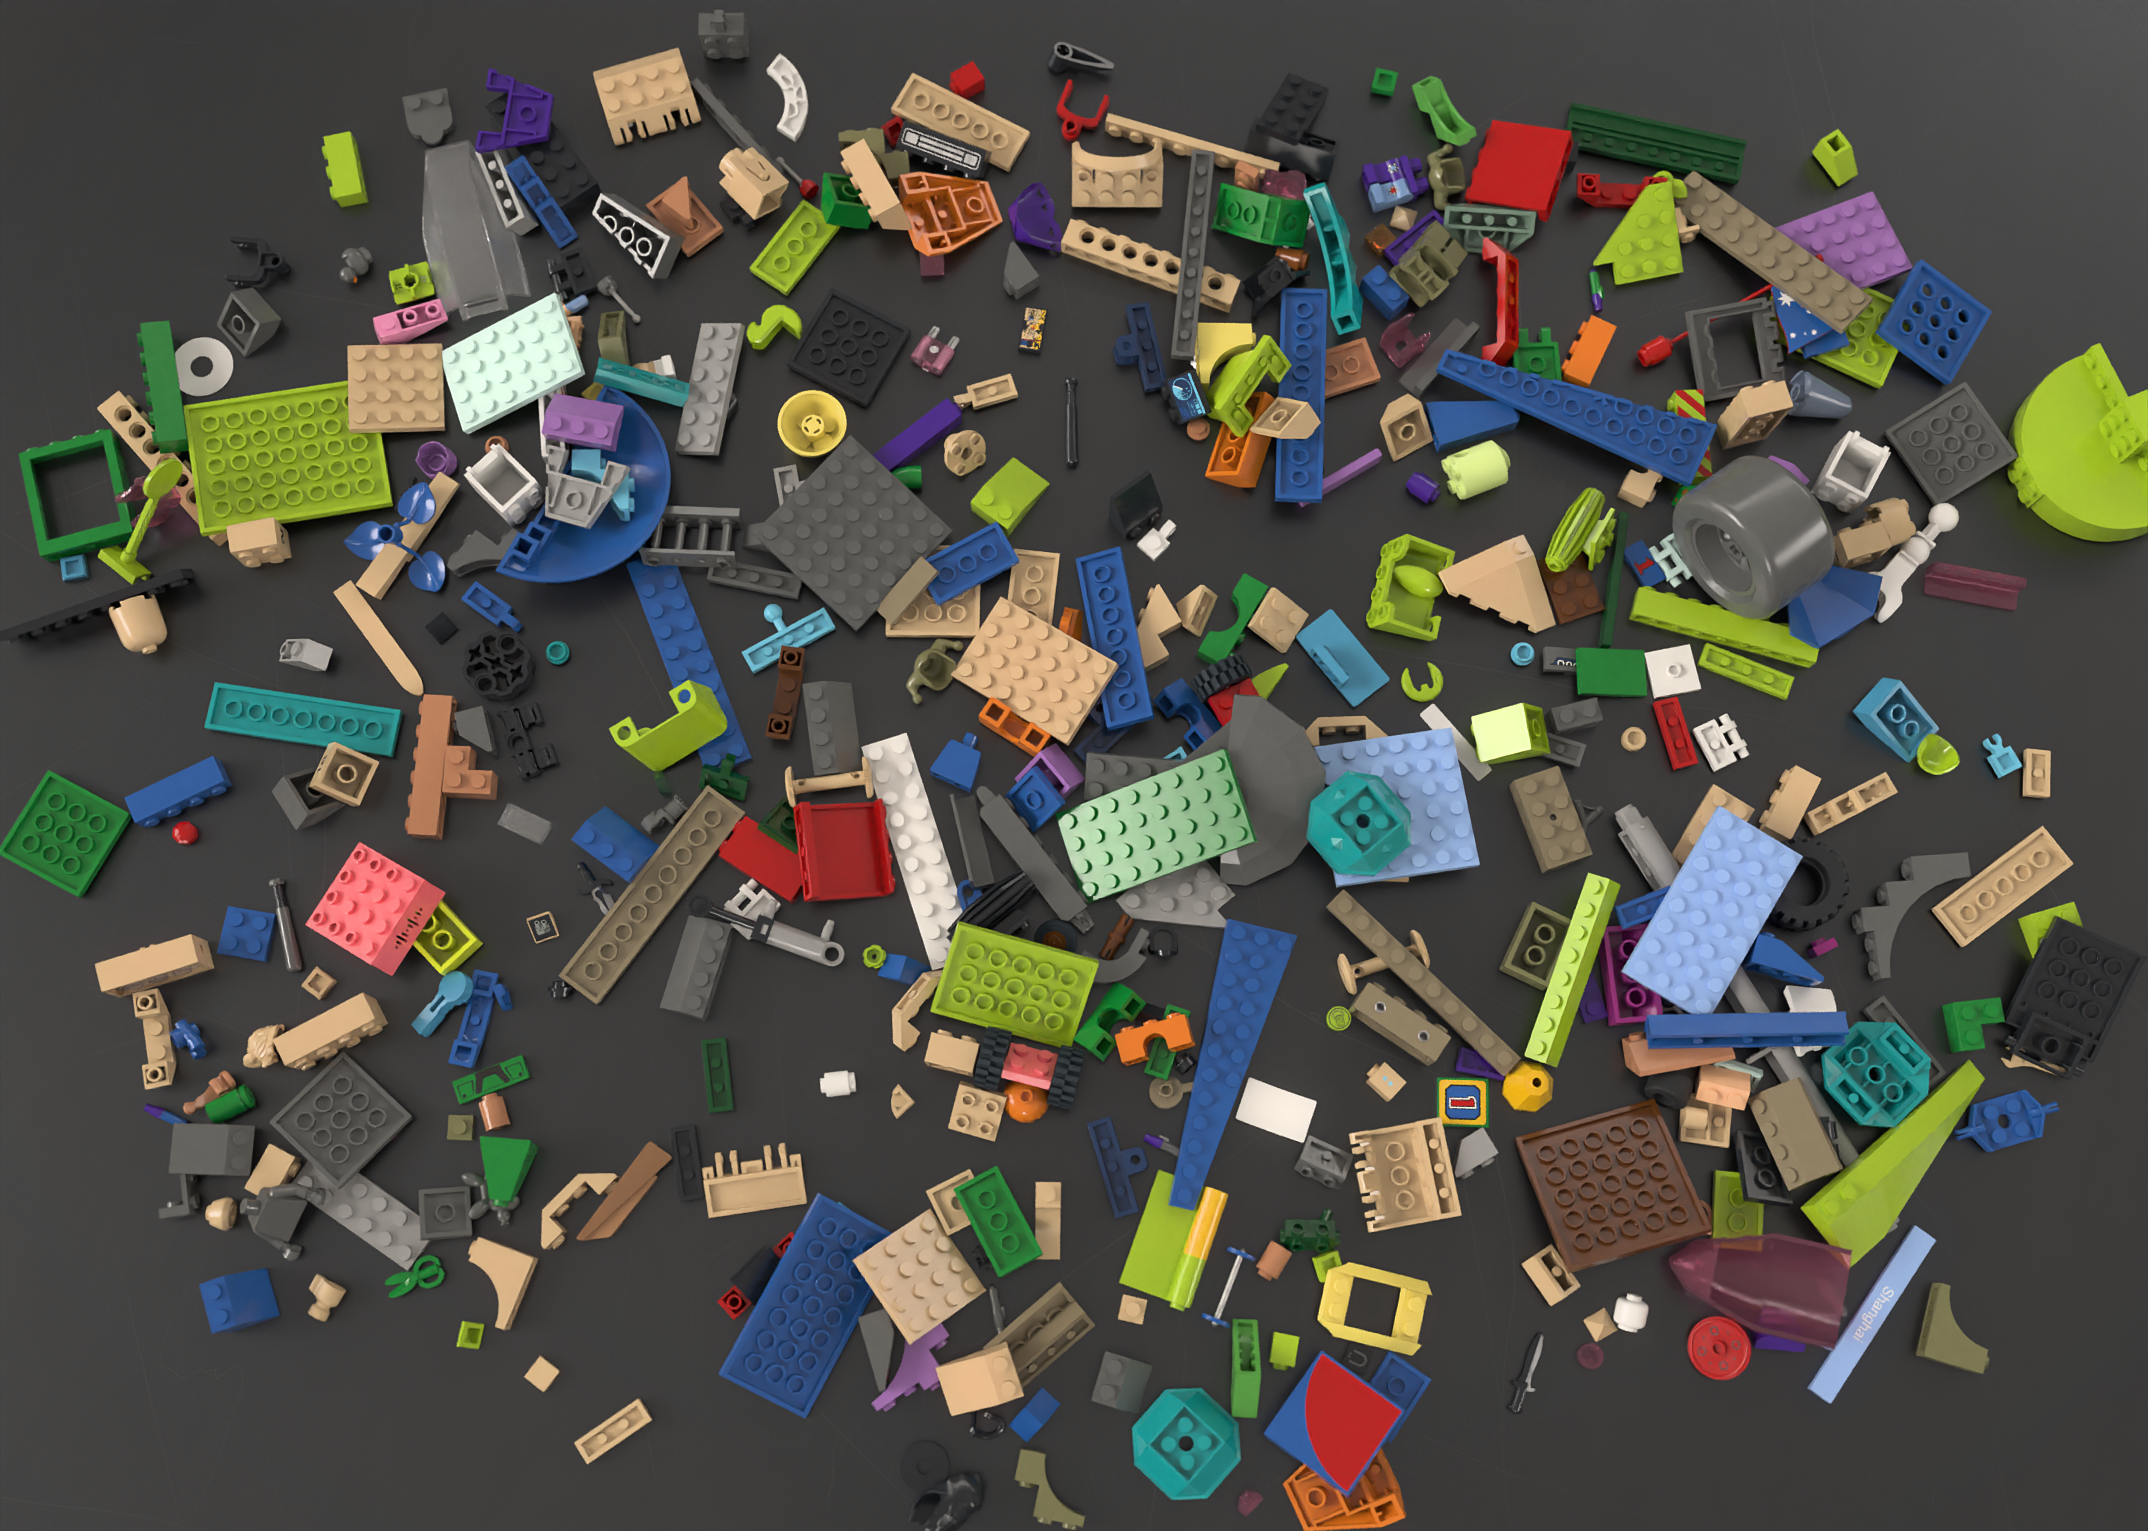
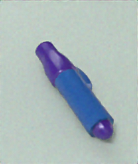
M149 1103L144 1107V1111L170 1124H190L188 1120L168 1112L164 1108L153 1106Z

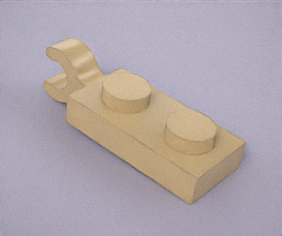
M1010 373L967 386L968 393L954 396V402L961 409L972 404L973 409L976 410L1017 398L1018 394Z

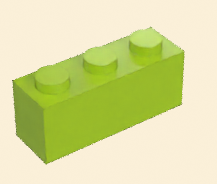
M348 131L325 136V146H322V152L329 166H326V173L329 180H332L333 186L330 187L332 199L337 200L341 208L368 202L357 142L352 133Z

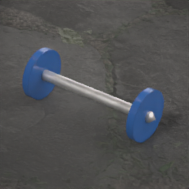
M1232 1247L1227 1248V1251L1237 1255L1217 1311L1214 1317L1205 1313L1201 1316L1212 1321L1213 1327L1219 1324L1229 1328L1231 1325L1220 1320L1242 1259L1254 1262L1256 1258L1245 1253L1244 1248L1240 1250Z

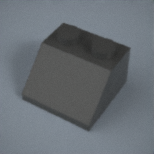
M254 288L231 292L217 326L246 357L274 336L281 318Z
M318 766L283 776L272 790L273 795L296 830L317 824L346 804L309 787Z
M1105 1350L1091 1401L1138 1415L1153 1365Z

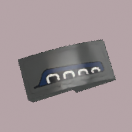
M1545 646L1543 648V671L1565 672V675H1577L1575 649Z

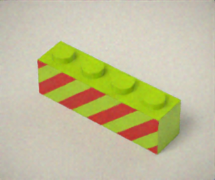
M1703 389L1675 390L1670 399H1668V411L1684 418L1691 417L1706 421ZM1709 446L1691 485L1700 484L1712 476Z

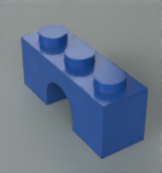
M1183 678L1165 687L1153 700L1167 718L1173 715H1181L1188 720L1190 729L1183 737L1193 750H1196L1209 737L1222 728V725L1207 707L1201 703L1198 696Z

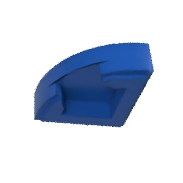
M501 983L494 985L493 989L504 1012L511 1010L513 1005L508 987Z

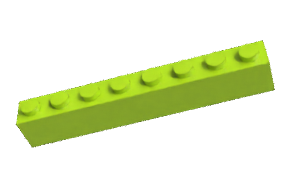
M1648 586L1639 587L1633 596L1629 620L1810 668L1817 661L1819 649L1813 648L1790 635L1789 624L1787 623L1776 624L1769 622L1770 620L1767 618H1744L1724 610V607L1720 605L1709 606L1701 604L1700 600L1692 598L1686 600L1679 598L1675 593H1660L1655 588Z
M1588 873L1524 1056L1556 1068L1558 1067L1615 904L1620 884L1608 878Z

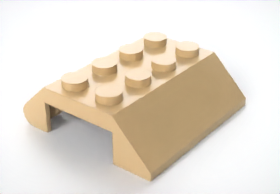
M679 48L593 72L615 146L625 143L620 130L621 127L624 129L627 141H633L632 133L628 127V124L633 122L637 123L639 136L645 138L646 134L642 121H645L649 136L668 131L663 115L667 116L671 130L676 129L671 111L680 110V117L684 126L689 125L685 113L687 108L692 124L701 121Z
M1441 1117L1349 1134L1351 1145L1360 1143L1359 1147L1352 1148V1153L1361 1154L1365 1152L1366 1160L1355 1163L1356 1169L1365 1168V1171L1357 1172L1361 1194L1370 1192V1196L1362 1197V1202L1372 1203L1375 1201L1376 1210H1370L1365 1213L1366 1218L1375 1217L1374 1221L1367 1222L1368 1232L1462 1215Z

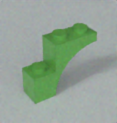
M1429 76L1412 85L1419 110L1430 114L1437 138L1462 146L1469 143L1471 138L1477 136L1475 127L1468 124L1452 105L1440 78Z

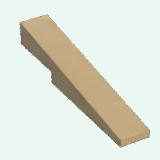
M439 471L429 485L436 502V511L433 518L425 524H416L412 520L410 524L400 527L403 532L402 544L417 552L460 484ZM385 544L356 583V586L381 600L405 562H410L413 555L396 545Z

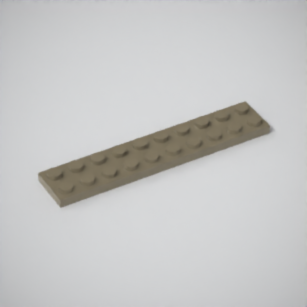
M1692 171L1683 180L1687 188V197L1683 199L1673 198L1674 207H1680L1682 215H1685L1690 226L1699 225L1700 233L1838 333L1842 334L1872 303L1873 298L1697 172Z
M707 785L562 970L559 977L599 1005L715 856L723 841L732 834V829L739 819L742 820L746 813Z

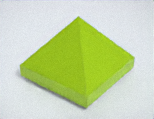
M462 1321L457 1346L479 1349L485 1324Z

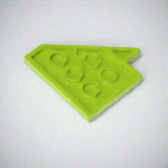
M1671 181L1648 185L1644 188L1594 260V266L1612 263L1615 285L1683 272Z

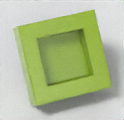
M1337 1250L1328 1251L1312 1258L1319 1282L1324 1283L1326 1281L1329 1269L1342 1266Z

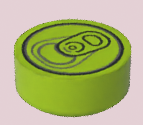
M1341 1006L1332 1008L1326 1016L1327 1025L1334 1031L1345 1030L1351 1023L1350 1012Z

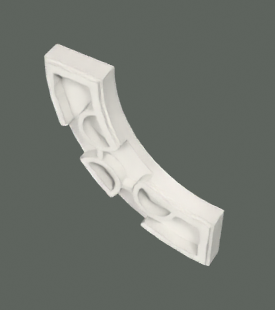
M779 53L767 69V74L779 84L785 97V109L777 130L796 142L804 129L807 119V93L797 69L787 58Z

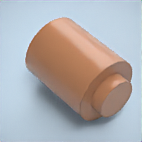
M497 1093L483 1096V1101L478 1104L486 1132L496 1131L511 1125L503 1096L497 1097Z
M1271 1241L1256 1265L1260 1269L1258 1274L1271 1281L1272 1277L1277 1280L1292 1253Z

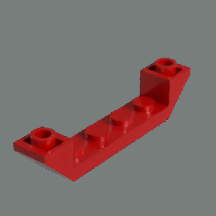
M1486 237L1483 238V260L1497 266L1498 328L1496 333L1497 343L1482 347L1481 360L1492 361L1496 365L1504 367L1518 348L1519 260L1501 244Z

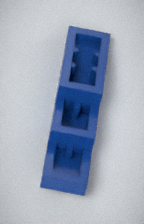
M523 155L504 167L559 249L578 237L554 198L551 197Z

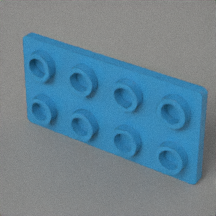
M1332 609L1321 615L1295 637L1354 708L1389 681L1386 673Z

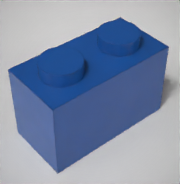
M1380 265L1376 266L1362 278L1359 290L1388 321L1406 308L1410 297Z

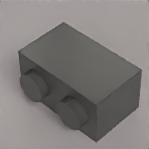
M1597 697L1551 708L1546 714L1551 734L1558 736L1598 726L1603 720Z

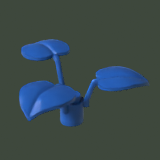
M425 482L414 485L400 498L398 512L401 516L406 517L407 520L400 523L396 522L394 526L387 524L381 526L377 522L368 521L358 526L344 540V544L354 554L367 560H374L385 543L396 545L418 559L412 562L409 567V578L416 587L437 592L444 584L446 566L439 554L428 551L421 557L420 554L401 543L403 532L400 527L410 524L412 520L416 524H425L435 514L436 502L429 485Z

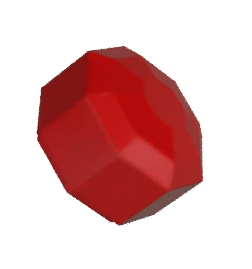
M189 821L179 822L173 828L172 838L181 845H191L198 839V829Z

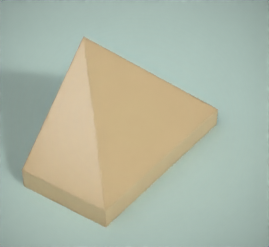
M1205 585L1198 586L1176 603L1183 627L1197 637H1201L1218 597Z

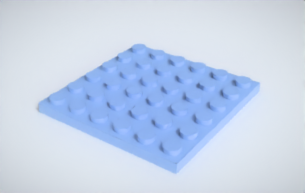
M1452 728L1314 747L1320 762L1326 770L1325 789L1346 771L1380 776L1411 812V845L1374 877L1337 875L1334 871L1336 887L1459 870L1480 865ZM1357 817V825L1360 828H1366V821L1361 817Z

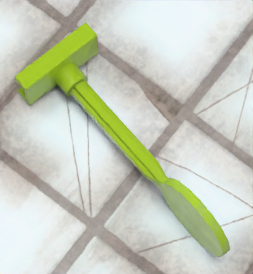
M176 458L162 461L146 478L143 492L149 499L144 506L127 547L122 550L116 545L101 549L98 558L132 585L136 584L138 578H142L144 581L150 578L151 572L135 559L139 545L160 497L167 494L181 477L183 467Z

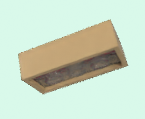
M192 934L158 945L151 944L148 948L142 947L138 951L95 964L101 992L119 998L214 969L208 941Z

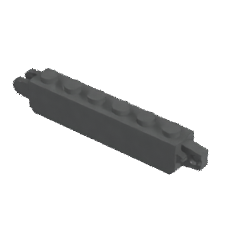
M987 786L979 787L976 795L978 801L983 806L980 810V819L1019 870L1022 869L1036 885L1035 890L1058 920L1073 924L1082 934L1088 932L1094 927V923L1087 912V905L1085 903L1088 900L1080 890L1078 892L1074 890L1071 886L1073 881L1066 872L1061 873L1056 867L1059 864L1051 853L1047 855L1042 849L1044 844L1036 834L1032 836L1027 830L1030 826L1022 816L1019 818L1013 812L1015 807L1007 797L1003 799L1000 794L995 797Z

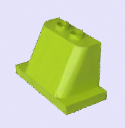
M1263 335L1254 350L1232 356L1205 394L1212 413L1207 414L1208 417L1225 422L1235 436L1241 438L1255 420L1244 405L1264 375L1268 374L1273 382L1280 383L1291 367V363L1271 336Z

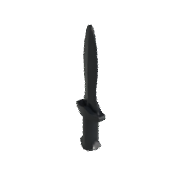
M1542 1332L1536 1335L1529 1348L1524 1370L1517 1381L1512 1380V1384L1517 1387L1513 1402L1508 1408L1513 1414L1523 1412L1522 1404L1526 1392L1535 1391V1388H1531V1378L1542 1350Z

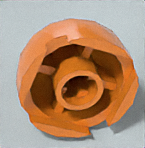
M1010 1080L1002 1092L1007 1095L1004 1107L1005 1112L1013 1120L1020 1123H1031L1040 1119L1049 1107L1047 1104L1048 1089Z

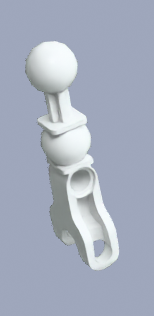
M1949 503L1935 505L1929 512V524L1922 532H1915L1908 541L1902 543L1899 552L1895 554L1881 572H1869V574L1883 576L1878 596L1879 608L1874 615V618L1880 623L1887 620L1901 605V586L1919 564H1923L1928 559L1930 551L1936 546L1933 540L1940 532L1950 531L1956 527L1959 514L1953 505Z

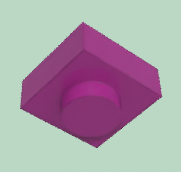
M1822 937L1812 942L1813 948L1807 950L1806 953L1810 959H1813L1837 947L1838 944L1834 937L1829 940H1825Z

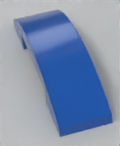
M474 969L472 976L473 991L466 1006L457 1040L454 1039L448 1060L449 1064L473 1069L490 1022L496 997L493 986L498 984L499 974Z

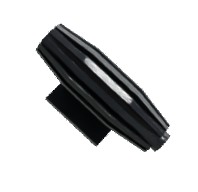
M1022 869L999 881L961 913L947 929L949 935L946 938L950 943L952 942L958 921L1007 935L1014 931L1017 934L1030 925L1028 919L1032 916L1030 913L1027 914L1018 910V908L1035 890L1036 885Z

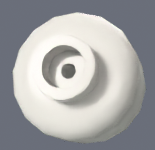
M1627 1293V1297L1617 1299L1613 1316L1614 1321L1618 1323V1328L1637 1332L1638 1329L1645 1327L1649 1307L1642 1301V1296Z

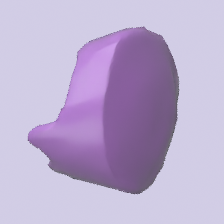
M436 441L422 445L415 460L422 471L432 480L439 471L449 477L457 466V458L452 450Z

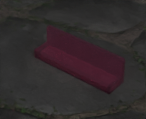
M1934 561L1926 568L1923 593L1925 595L2014 611L2017 607L2018 592L2026 587L2027 578Z

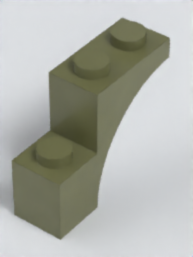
M868 128L862 131L846 130L838 133L841 151L862 139L865 140L892 188H899V175L910 173L908 152L896 150L886 153L883 129Z
M1021 1447L1015 1480L1019 1481L1020 1486L1034 1488V1484L1039 1485L1033 1516L1038 1517L1037 1522L1052 1525L1053 1521L1062 1522V1527L1077 1530V1526L1083 1527L1085 1514L1078 1513L1065 1506L1050 1488L1045 1473L1046 1453Z

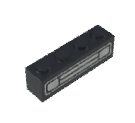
M905 120L896 145L903 152H908L910 157L914 158L915 154L923 157V162L935 165V162L943 164V169L955 173L956 169L964 172V177L976 180L977 177L984 178L992 154L989 150Z

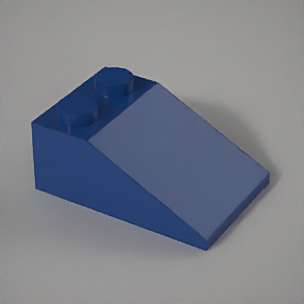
M1760 932L1741 963L1744 970L1803 987H1812L1824 981V977L1786 943L1775 939L1774 934Z

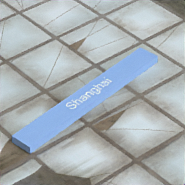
M1912 1225L1811 1381L1808 1389L1827 1403H1832L1936 1240L1916 1225Z

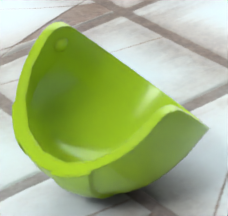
M1928 734L1922 740L1917 750L1919 766L1926 772L1934 775L1947 773L1956 768L1960 763V757L1954 747L1936 734Z

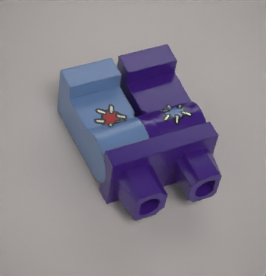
M1407 155L1380 164L1372 165V163L1363 165L1361 176L1374 213L1395 207L1396 205L1416 201L1417 195L1428 191L1427 179L1425 177L1415 179L1413 174L1422 171L1419 158L1408 159Z

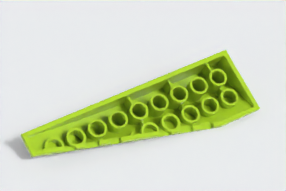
M1970 1060L1964 1062L1895 1127L1885 1132L1801 1207L1848 1268H1851L1886 1236L1984 1082L1985 1078Z

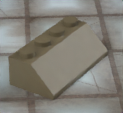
M1800 1077L1766 1089L1747 1100L1789 1191L1806 1187L1843 1169Z

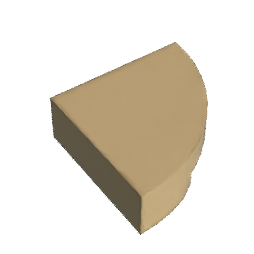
M899 1084L894 1089L891 1097L892 1112L897 1119L915 1103Z

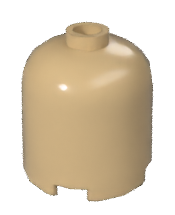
M143 595L121 601V607L117 609L110 607L108 610L122 644L130 651H142L143 654L155 652L158 650L157 646L162 644L167 637V628L155 595L149 596L150 599H145Z

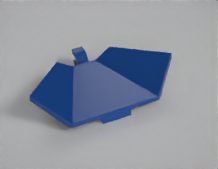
M1832 565L1830 572L1825 578L1787 604L1790 635L1813 648L1819 649L1832 640H1837L1849 633L1857 625L1874 616L1883 576Z

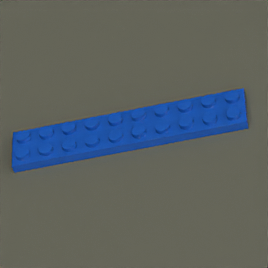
M1283 288L1281 291L1280 350L1291 363V367L1278 384V397L1308 402L1321 423L1307 439L1277 438L1275 501L1322 503L1327 289Z
M642 558L626 564L673 688L678 687L687 680L710 687L727 719L725 732L697 749L703 766L708 764L721 768L722 759L726 758L727 753L736 755L734 767L753 760L678 566L645 565ZM683 690L679 695L681 703H687L691 698L688 690Z

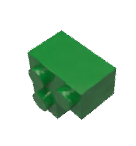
M2000 997L1953 1002L1942 1006L1951 1054L1984 1049L1985 1043L1981 1026L1994 1025L2005 1021Z

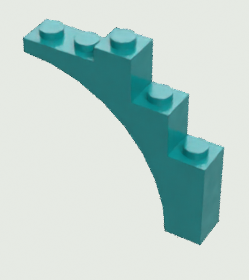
M1323 182L1304 189L1303 194L1316 226L1325 259L1331 296V318L1338 334L1341 335L1361 328L1363 298L1355 281L1357 266L1349 250L1350 233L1343 217L1337 211L1326 183Z

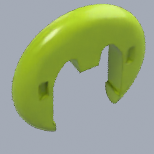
M1427 662L1433 680L1432 688L1424 684L1420 686L1421 691H1417L1411 682L1408 668L1402 674V688L1406 695L1415 701L1427 702L1433 700L1442 690V674L1430 662Z

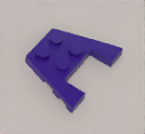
M489 68L486 83L487 90L509 94L502 132L478 130L475 146L476 152L481 154L548 141L555 101L554 96L532 85L520 83L511 76H504L498 73L497 70Z

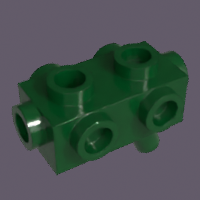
M1324 1209L1320 1220L1285 1219V1229H1280V1244H1284L1285 1249L1292 1250L1293 1252L1303 1250H1316L1319 1253L1334 1251V1246L1340 1245V1230H1335V1221L1331 1220L1333 1212L1329 1209Z

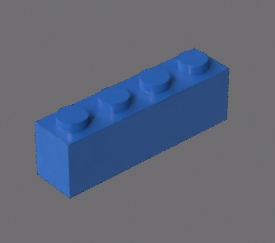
M211 756L124 799L134 822L148 828L157 825L159 820L167 816L173 817L180 814L182 809L188 806L201 804L204 801L203 799L211 795L217 796L224 793L226 788L232 786L221 760Z

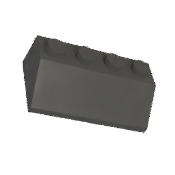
M835 681L802 684L814 776L819 777L863 771L852 684Z
M688 917L660 1008L707 1021L735 932V928L732 925L709 918Z

